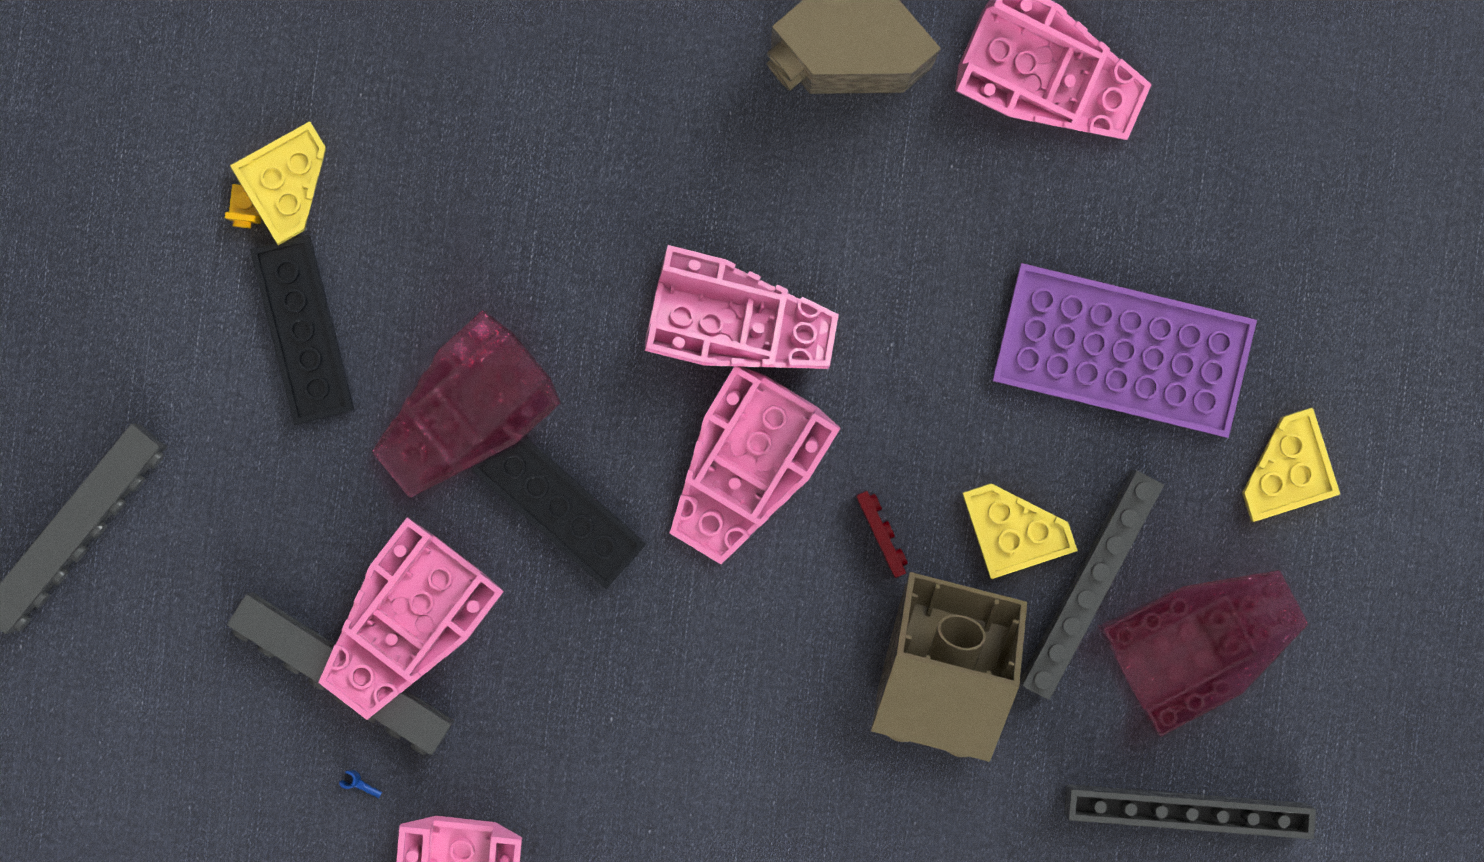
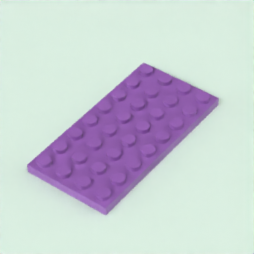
M1021 263L992 381L1229 438L1257 320Z

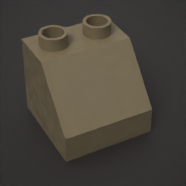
M802 0L772 26L771 49L767 52L770 60L766 64L780 83L789 91L801 83L810 94L904 93L932 69L941 48L900 0Z
M909 572L878 686L871 731L887 735L898 742L911 741L946 750L957 757L969 756L990 762L1019 689L1027 602Z

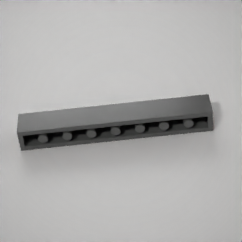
M131 424L0 583V630L4 634L20 632L27 626L31 620L29 614L35 607L39 609L46 603L50 597L48 591L54 584L59 585L68 576L69 571L66 569L73 561L78 562L88 551L86 545L92 538L97 539L105 531L107 519L112 514L114 516L117 515L126 505L124 499L130 491L135 492L145 482L143 476L150 467L154 469L163 460L165 455L162 452L167 446L141 424Z
M1137 470L1130 471L1020 678V684L1023 687L1050 700L1164 484Z
M254 592L246 594L227 624L233 629L232 634L245 642L250 639L259 645L257 649L270 658H273L275 655L284 661L283 666L295 674H299V672L305 674L310 678L308 682L311 685L324 690L325 687L318 682L335 644ZM406 689L368 719L372 723H375L377 720L385 725V731L397 739L403 737L410 741V747L422 755H426V753L433 755L455 722V720ZM334 696V699L337 700L339 703L349 707L338 697Z
M1066 784L1064 815L1068 820L1314 839L1316 808L1302 802Z

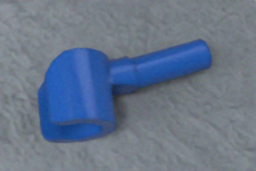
M345 771L346 774L352 776L353 782L349 784L343 780L339 781L342 788L351 789L356 787L379 799L382 792L362 781L357 771Z

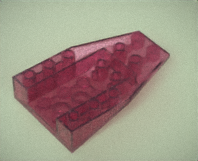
M1275 570L1185 585L1098 627L1153 731L1162 737L1241 695L1306 628L1308 622L1281 571Z

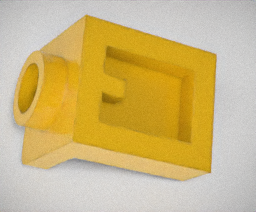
M232 184L229 212H225V219L233 221L232 226L251 228V223L261 224V217L242 185Z

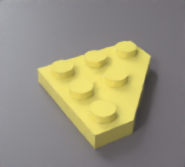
M310 121L230 165L277 245L305 231L326 147Z
M1313 408L1280 418L1242 492L1251 522L1340 495Z
M990 483L962 493L990 579L1078 551L1067 521Z

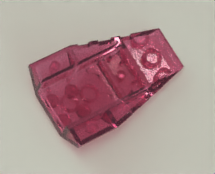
M484 310L479 312L438 350L433 358L434 361L419 379V384L411 396L407 397L402 405V410L396 419L392 420L372 451L409 498L518 443L561 404L553 382L517 337Z

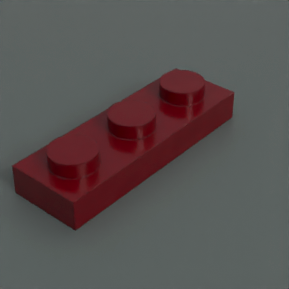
M865 490L856 494L857 501L894 578L906 574L904 566L908 565V562L901 548L895 550L890 540L895 535L889 522L885 521L882 523L878 511L882 510V507L875 493L869 495L868 491Z

